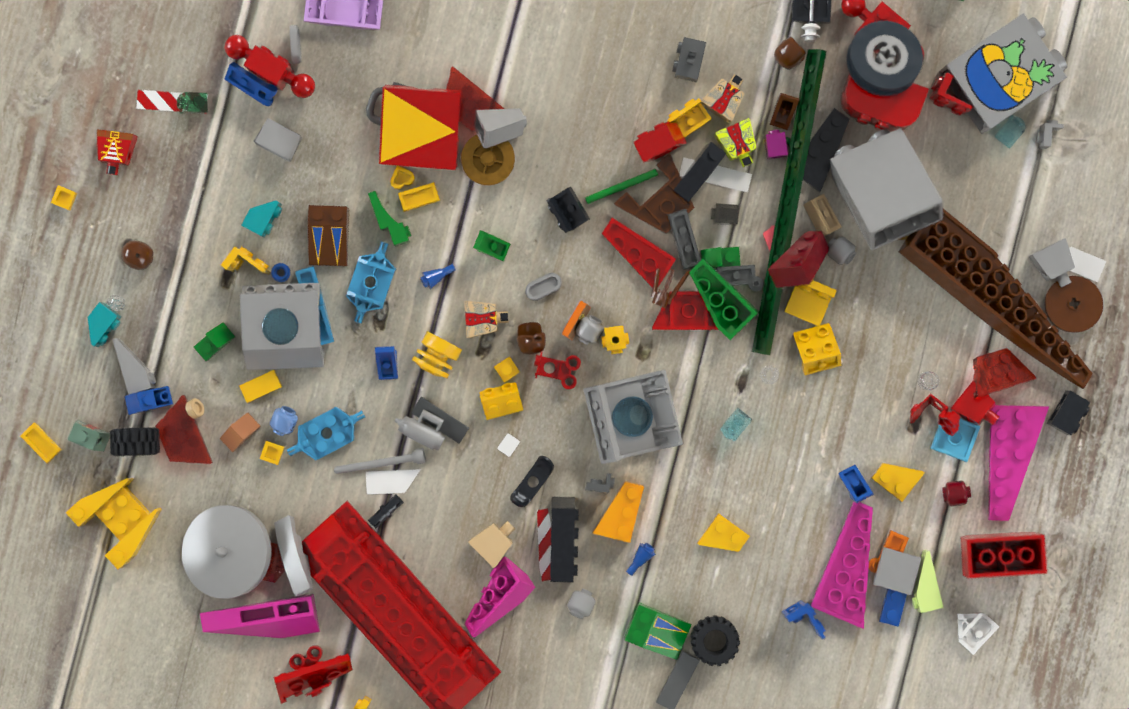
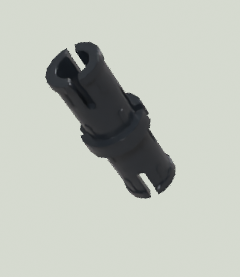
M395 494L385 505H381L380 509L368 521L376 529L384 520L392 516V513L404 503L403 500Z

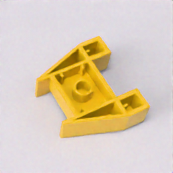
M133 477L124 479L80 499L66 512L78 527L84 526L97 515L119 539L120 542L105 555L117 570L123 568L138 554L162 510L161 508H156L150 513L127 488L134 480Z

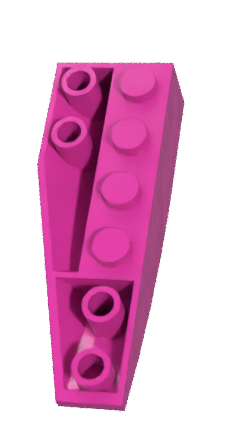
M314 594L200 613L202 630L208 633L287 638L320 632Z

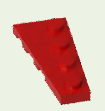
M611 218L602 232V235L652 288L654 286L656 270L659 268V287L676 258L614 218Z

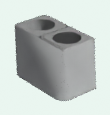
M267 118L254 142L269 152L291 162L302 137L298 133Z

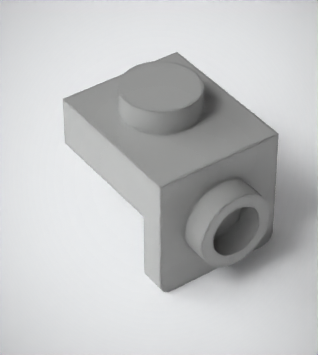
M1047 120L1046 123L1040 125V132L1037 133L1039 148L1047 149L1051 147L1052 130H1061L1064 124H1058L1056 120Z

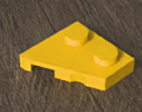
M882 463L871 479L903 502L924 475V472Z
M718 513L697 544L739 552L750 536Z

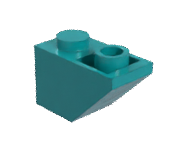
M275 200L250 208L241 226L262 237H265L266 234L269 235L274 226L272 225L274 218H278L282 212V204Z
M99 302L88 316L91 345L94 347L103 346L108 341V334L111 330H116L121 323L119 320L122 316L102 302Z

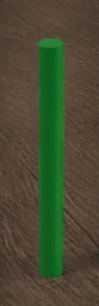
M653 169L585 197L586 202L590 204L658 176L657 170Z

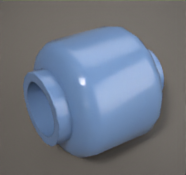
M287 406L275 409L270 420V426L274 429L273 432L275 434L284 436V434L293 432L298 420L295 410Z

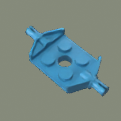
M381 242L376 254L359 256L346 297L358 310L355 322L362 324L366 311L383 309L396 268L385 257L389 245L387 243L384 245V242ZM368 277L375 278L376 284L374 287L369 288L366 286L365 281Z
M334 407L316 418L299 425L298 443L287 449V452L294 450L289 453L291 457L303 451L314 460H318L353 442L356 422L366 417L362 415V410L354 415H348L340 408ZM324 428L332 430L331 438L326 439L322 436Z

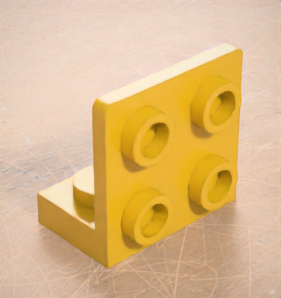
M234 246L221 264L226 270L234 272V270H239L243 265L244 258L263 273L268 275L271 273L267 269L269 265L261 259H253L252 256L254 254L242 246L240 249Z
M814 280L809 285L794 286L784 311L804 321L820 326L831 298H834L837 290Z
M829 323L793 333L802 359L804 376L841 366V352Z

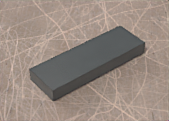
M687 209L667 214L682 269L695 267L701 261Z
M682 650L656 703L667 709H675L700 659Z

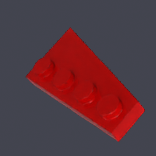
M349 654L339 655L333 659L320 661L314 665L301 667L298 670L282 673L274 677L280 703L287 702L286 698L292 695L295 697L302 695L303 690L309 687L314 689L321 686L320 684L326 679L331 681L352 671Z

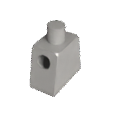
M1066 238L1028 256L1046 281L1056 278L1060 287L1071 283L1066 272L1074 269L1075 265Z

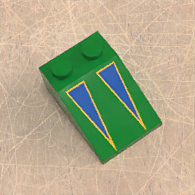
M638 602L624 640L677 660L692 624Z

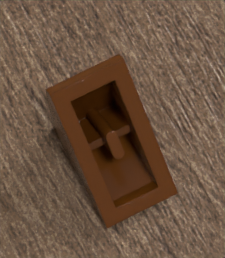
M780 93L770 125L788 130L799 98Z

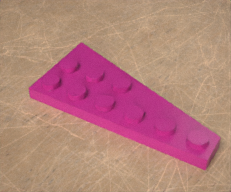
M995 405L992 409L1000 418L994 426L990 424L988 520L1009 521L1049 406Z
M853 501L810 605L817 610L864 629L873 507L861 502L856 504Z

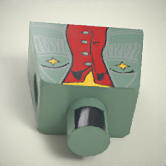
M77 420L67 440L93 451L104 452L110 439V433Z

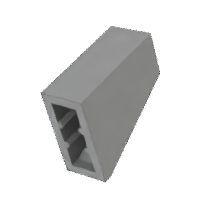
M520 108L476 110L474 128L483 148L522 136L524 127L527 125L526 116L523 115Z

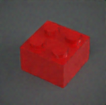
M669 121L654 126V131H645L637 136L638 139L633 142L643 163L655 161L687 143L678 124L670 123Z

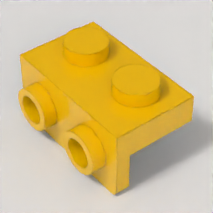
M694 98L684 105V109L681 111L677 109L668 115L669 119L667 122L677 123L684 138L712 120L701 104L700 98L696 101Z
M516 382L505 383L495 388H486L484 391L479 392L486 420L523 411Z

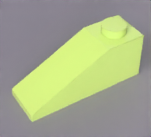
M928 550L922 551L913 590L914 598H912V604L914 609H917L920 613L944 608L931 554Z

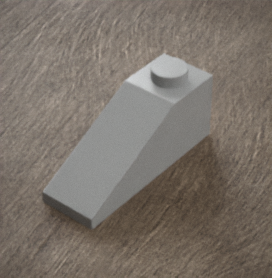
M112 339L128 394L154 389L156 379L153 372L150 373L146 365L121 339Z

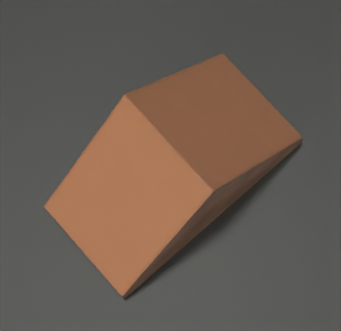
M247 412L225 431L220 440L234 452L261 426Z

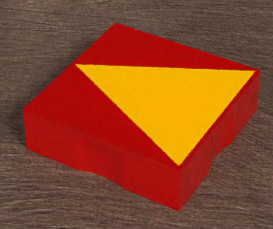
M385 84L382 91L379 164L456 170L458 165V127L461 115L462 90L419 89L412 86Z

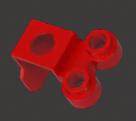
M543 352L540 355H536L534 366L537 367L535 378L541 375L559 379L565 389H572L576 386L577 380L571 374V371H575L580 367L581 361L579 357L571 355L566 361L543 357ZM570 360H576L577 365L575 367L570 366ZM547 362H552L555 365L553 373L545 372L544 365ZM571 378L573 380L572 385H566L565 380Z
M931 393L919 405L915 404L910 410V423L912 424L919 418L926 407L931 404L941 412L938 416V424L941 425L948 435L954 436L959 430V420L961 418L959 414L955 411L948 412L949 407Z
M312 645L307 650V657L296 653L290 658L289 664L295 670L314 665L319 662L323 655V650L318 645ZM313 649L318 650V656L312 654ZM295 658H300L301 664H296ZM326 679L320 684L321 686L314 689L311 687L312 690L305 695L315 697L322 693L321 689L329 687L332 682Z

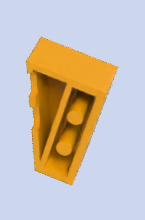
M624 481L592 533L630 543L644 486Z

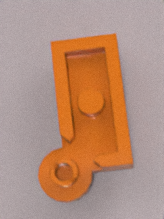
M890 530L883 547L903 552L909 538ZM881 553L878 558L869 560L868 569L873 573H876Z

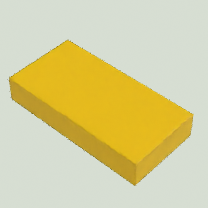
M435 182L398 193L403 212L440 201Z
M272 370L239 385L246 402L249 403L282 388L276 371Z
M33 423L20 435L46 463H49L62 450L37 423Z

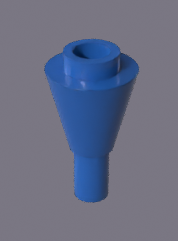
M451 264L443 269L422 272L423 276L420 279L425 288L429 287V289H432L446 275L456 271V269Z
M640 543L633 563L626 572L633 576L639 567L656 555L654 553L655 549L648 543Z

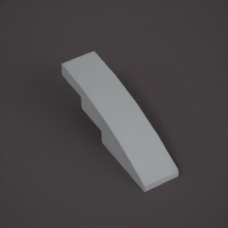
M288 515L275 522L274 525L284 568L294 595L298 597L313 588L308 555L303 553L301 536L296 534L294 517Z

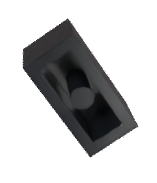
M1065 391L1047 424L1065 435L1075 434L1080 427L1079 421L1089 412L1090 407L1088 406L1090 401L1072 391Z

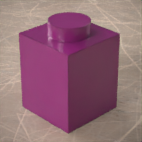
M780 130L768 131V134L764 136L767 160L786 157L788 151L785 132L780 133Z

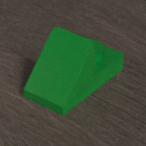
M480 230L473 248L478 252L504 261L511 244Z
M717 247L700 250L701 260L704 259L713 268L741 266L739 247Z
M222 322L207 332L206 336L194 346V349L207 362L236 336Z

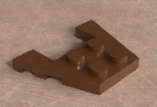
M670 153L656 165L669 181L643 205L639 206L627 192L614 203L616 207L665 234L671 230L667 214L687 209V213H690L694 209L691 200L686 202L673 191L681 177Z

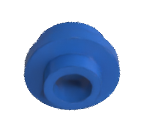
M284 263L274 265L271 270L272 278L277 282L287 281L291 274L290 268ZM280 269L284 270L283 276L278 275Z

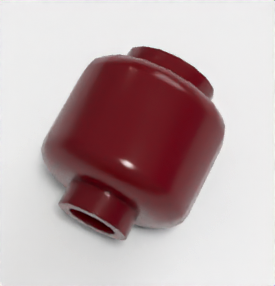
M962 480L947 482L945 487H942L944 502H947L951 507L966 505L968 498H971L970 486L966 487L965 482Z

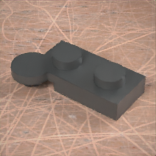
M755 265L716 268V271L732 286L748 285L752 291L756 292L763 288V280L755 276Z

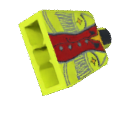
M749 118L715 132L716 140L730 161L739 158L742 167L753 163L749 153L756 150V143Z

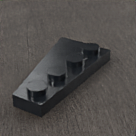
M836 108L832 110L809 144L803 181L819 193L831 167L830 159L834 157L835 152L838 150L850 120Z

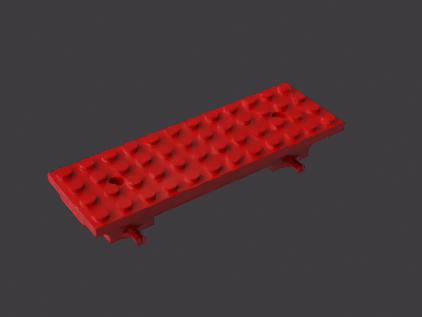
M348 500L302 541L303 553L308 555L311 577L430 709H462L502 672Z

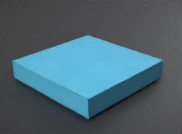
M960 419L959 430L954 436H950L939 425L930 449L968 462L981 426Z

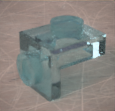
M1011 115L997 132L995 138L1010 149L1026 129L1025 122L1020 117Z
M737 408L724 422L720 430L726 438L732 439L735 442L753 419Z

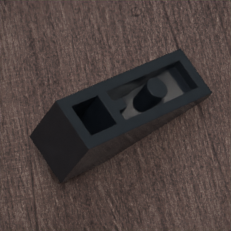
M713 142L707 144L673 191L686 202H689L726 153Z

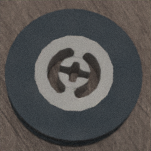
M876 21L865 25L853 38L847 51V68L856 84L865 91L879 96H892L905 91L913 84L923 65V50L917 37L905 26L892 21ZM880 49L874 60L873 51ZM895 57L897 65L895 67L889 68L892 62L894 61Z

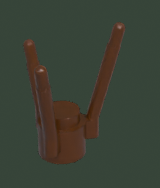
M658 268L651 294L653 298L652 303L666 308L667 304L670 305L673 297L689 276L690 271L685 273L670 294L667 290L675 270H671L664 289H659L657 292L660 269Z

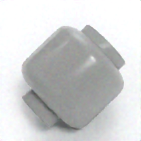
M843 236L837 239L833 238L828 243L829 252L827 254L839 265L849 264L856 256L855 245Z
M593 315L583 317L576 328V334L579 336L578 340L586 345L588 343H596L604 331L603 322Z
M582 589L581 591L573 592L567 606L571 615L583 619L590 616L596 602L590 591Z

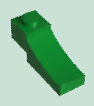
M376 191L368 193L380 230L385 231L389 229L395 247L410 242L409 237L412 235L409 226H404L403 222L397 223L388 214Z

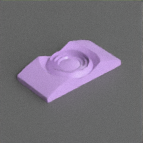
M306 0L304 22L326 26L380 30L383 0Z

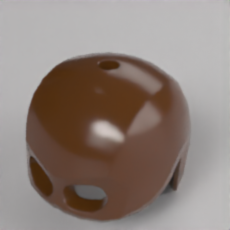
M789 37L778 45L775 49L774 57L779 65L790 70L803 62L806 52L793 37Z
M132 240L122 247L121 258L130 268L144 270L153 261V249L144 242Z
M537 322L523 323L518 326L517 343L523 354L533 355L544 351L546 337L545 333L542 332L541 325Z

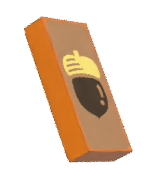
M582 301L579 302L562 335L573 340L578 324L583 317L587 316L591 309L589 305Z

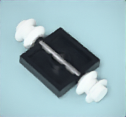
M792 0L791 22L807 23L801 27V29L805 30V34L801 35L802 38H805V41L815 42L816 38H820V35L816 33L821 27L815 23L830 24L831 0Z

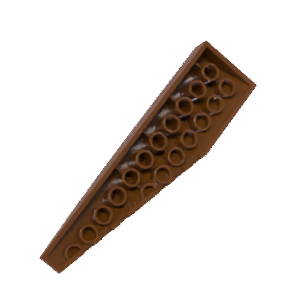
M943 209V220L915 231L906 238L898 252L1023 351L1081 389L1086 387L1093 373L1078 354L1075 355L1072 352L1070 344L1060 337L1055 325L1052 326L1048 322L1047 315L1031 295L1025 293L1021 288L1022 284L1018 279L1013 278L1009 273L1010 269L1005 263H1001L997 258L999 255L989 245L945 209Z

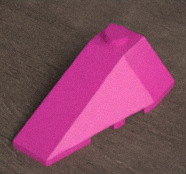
M505 556L492 570L490 582L487 587H483L481 591L483 595L479 603L474 604L465 622L466 628L474 638L522 603L535 589L529 576Z

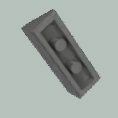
M420 397L411 413L420 417L422 411L426 410L440 417L444 422L439 431L460 444L469 427L425 398ZM425 418L422 419L432 427L437 428L438 425Z

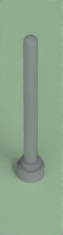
M423 448L415 449L412 454L337 466L334 468V472L341 474L412 461L413 463L423 464L426 463L425 452Z

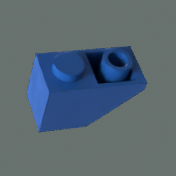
M169 386L124 396L129 415L173 405Z

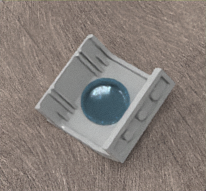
M320 283L242 286V294H240L242 350L247 370L324 367L325 352L324 348L321 347L319 318Z
M666 370L584 389L601 464L683 445Z

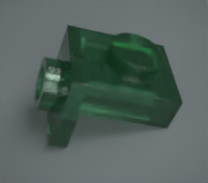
M184 92L180 94L177 98L179 113H207V93Z

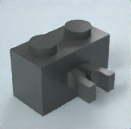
M684 37L683 42L678 43L676 53L680 54L679 60L674 61L672 69L673 72H676L675 78L692 82L698 81L706 42Z

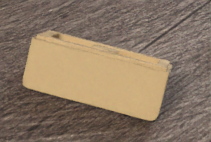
M824 194L804 204V208L817 231H822L824 236L841 228Z

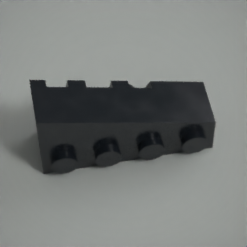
M552 497L550 582H573L574 576H577L578 564H574V558H578V546H574V539H578V528H575V521H579V509H575V497Z

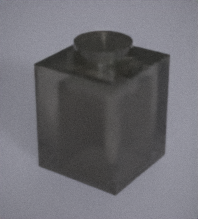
M716 203L715 207L711 208L710 219H714L713 224L736 226L738 224L739 205Z

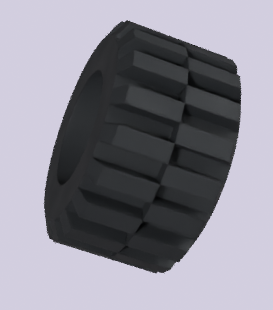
M152 427L111 430V455L142 456L160 453L159 429Z
M713 615V617L707 616L704 620H699L698 624L693 627L690 642L696 657L701 662L707 663L709 666L717 665L718 667L723 663L728 664L730 659L733 660L735 658V653L739 651L740 640L736 628L729 620L717 615ZM712 630H720L726 636L725 646L719 651H709L704 645L706 634Z

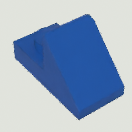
M375 347L379 380L398 379L397 350L395 347Z
M856 465L838 473L849 492L851 500L856 504L874 495Z

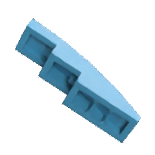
M314 266L295 271L299 284L319 283ZM320 288L321 345L334 342Z

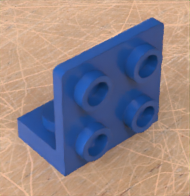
M800 600L781 611L790 623L792 621L794 623L799 622L804 618L803 615L805 614L817 635L822 640L826 638L823 634L826 630L822 623L813 617L816 613L808 602L804 603Z

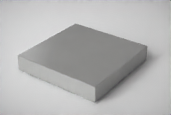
M883 547L873 584L911 595L921 558Z

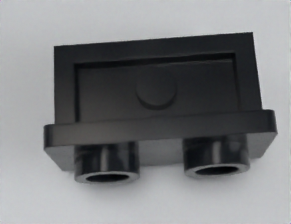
M571 186L546 200L550 212L555 215L560 229L565 233L573 231L590 220Z

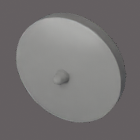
M232 505L209 508L192 521L185 533L182 544V561L186 574L196 588L211 597L224 599L243 596L258 586L269 568L271 543L268 532L261 520L247 509Z

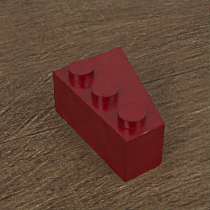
M808 231L804 233L768 269L776 288L811 284L829 252V246L822 231Z

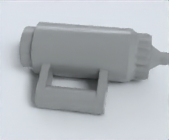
M426 410L422 411L418 420L407 416L404 419H395V422L399 425L398 430L403 435L432 450L440 449L445 439L441 435L442 433L439 432L444 422L443 419ZM425 418L438 425L436 430L421 423L422 419Z

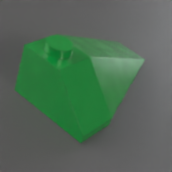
M704 259L689 272L716 327L729 340L737 335L759 313L742 294Z

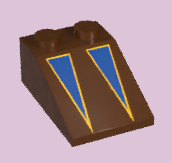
M308 206L309 265L347 267L350 214L347 206Z

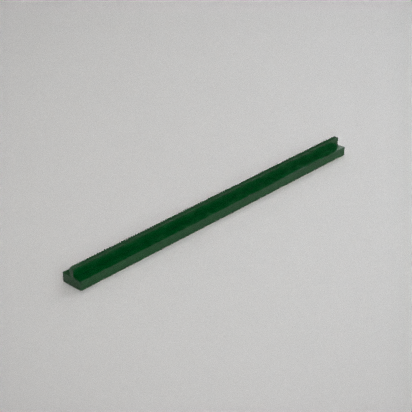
M821 49L807 50L799 102L797 104L752 352L771 354L783 287L776 288L768 269L791 246L827 52Z

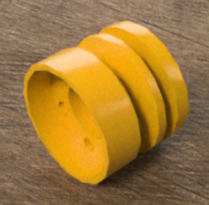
M427 331L421 341L427 347V350L417 349L416 352L423 355V358L420 359L413 356L412 361L432 375L447 379L449 374L442 369L446 367L452 370L453 367L447 363V360L457 361L462 349Z

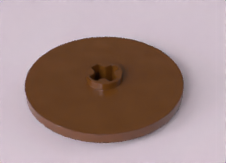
M1069 276L1071 283L1060 287L1058 281H1056L1049 288L1045 297V311L1052 324L1060 330L1080 333L1093 327L1100 319L1103 312V298L1097 286L1090 280L1080 276ZM1072 300H1074V302L1076 303L1078 302L1079 304L1078 306H1076V309H1074L1073 306L1069 305L1072 302Z

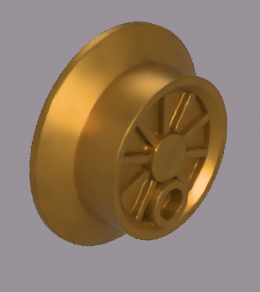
M476 134L466 142L461 154V163L464 172L472 181L489 186L504 181L510 175L515 163V154L509 141L483 148Z

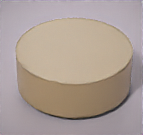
M194 398L186 403V411L191 418L196 419L204 414V406L200 400Z

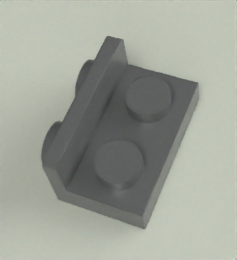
M607 473L605 484H602L603 480L591 479L590 482H586L585 490L609 493V490L614 488L615 478H611L612 474Z

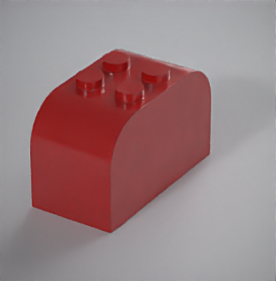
M849 73L840 101L845 113L856 118L858 123L863 125L869 123L874 125L876 130L886 129L893 132L899 128L905 130L918 119L929 88L913 83L908 89L899 94L879 96L862 89L856 84Z
M1010 532L960 537L963 576L967 578L1047 574L1045 534L1038 532Z

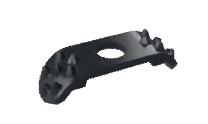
M543 455L538 457L533 467L511 494L510 500L518 507H526L554 470V464L549 458ZM532 476L537 477L539 480L538 485L534 488L528 485V479Z

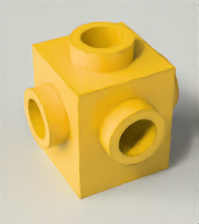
M623 325L604 328L605 336H601L602 347H606L607 351H611V354L623 353L622 349H626V345L629 344L628 333H624ZM613 337H617L619 339V342L617 344H614L612 342Z

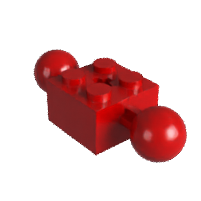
M842 0L841 8L845 15L848 17H859L864 21L854 35L865 25L876 21H892L908 29L911 27L908 22L883 1L872 13L866 8L865 0ZM877 49L874 52L878 54L880 49Z
M232 35L226 40L224 45L226 54L235 60L245 58L244 66L251 73L275 85L282 91L286 84L291 85L293 94L299 98H308L314 93L315 82L313 78L308 74H293L294 71L287 59L280 55L276 58L275 54L263 45L261 48L255 45L253 50L250 49L248 41L241 35Z

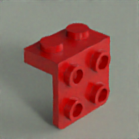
M945 73L934 80L931 86L933 92L929 99L933 100V104L936 106L950 108V112L961 116V114L968 113L972 110V105L946 94L953 75Z

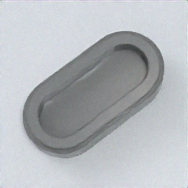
M292 25L290 26L291 56L293 64L301 63L302 60L299 27Z
M548 273L530 282L526 286L525 293L533 301L540 300L560 289L562 284L561 278L556 273Z

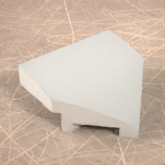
M957 614L959 643L974 655L999 626L986 614Z

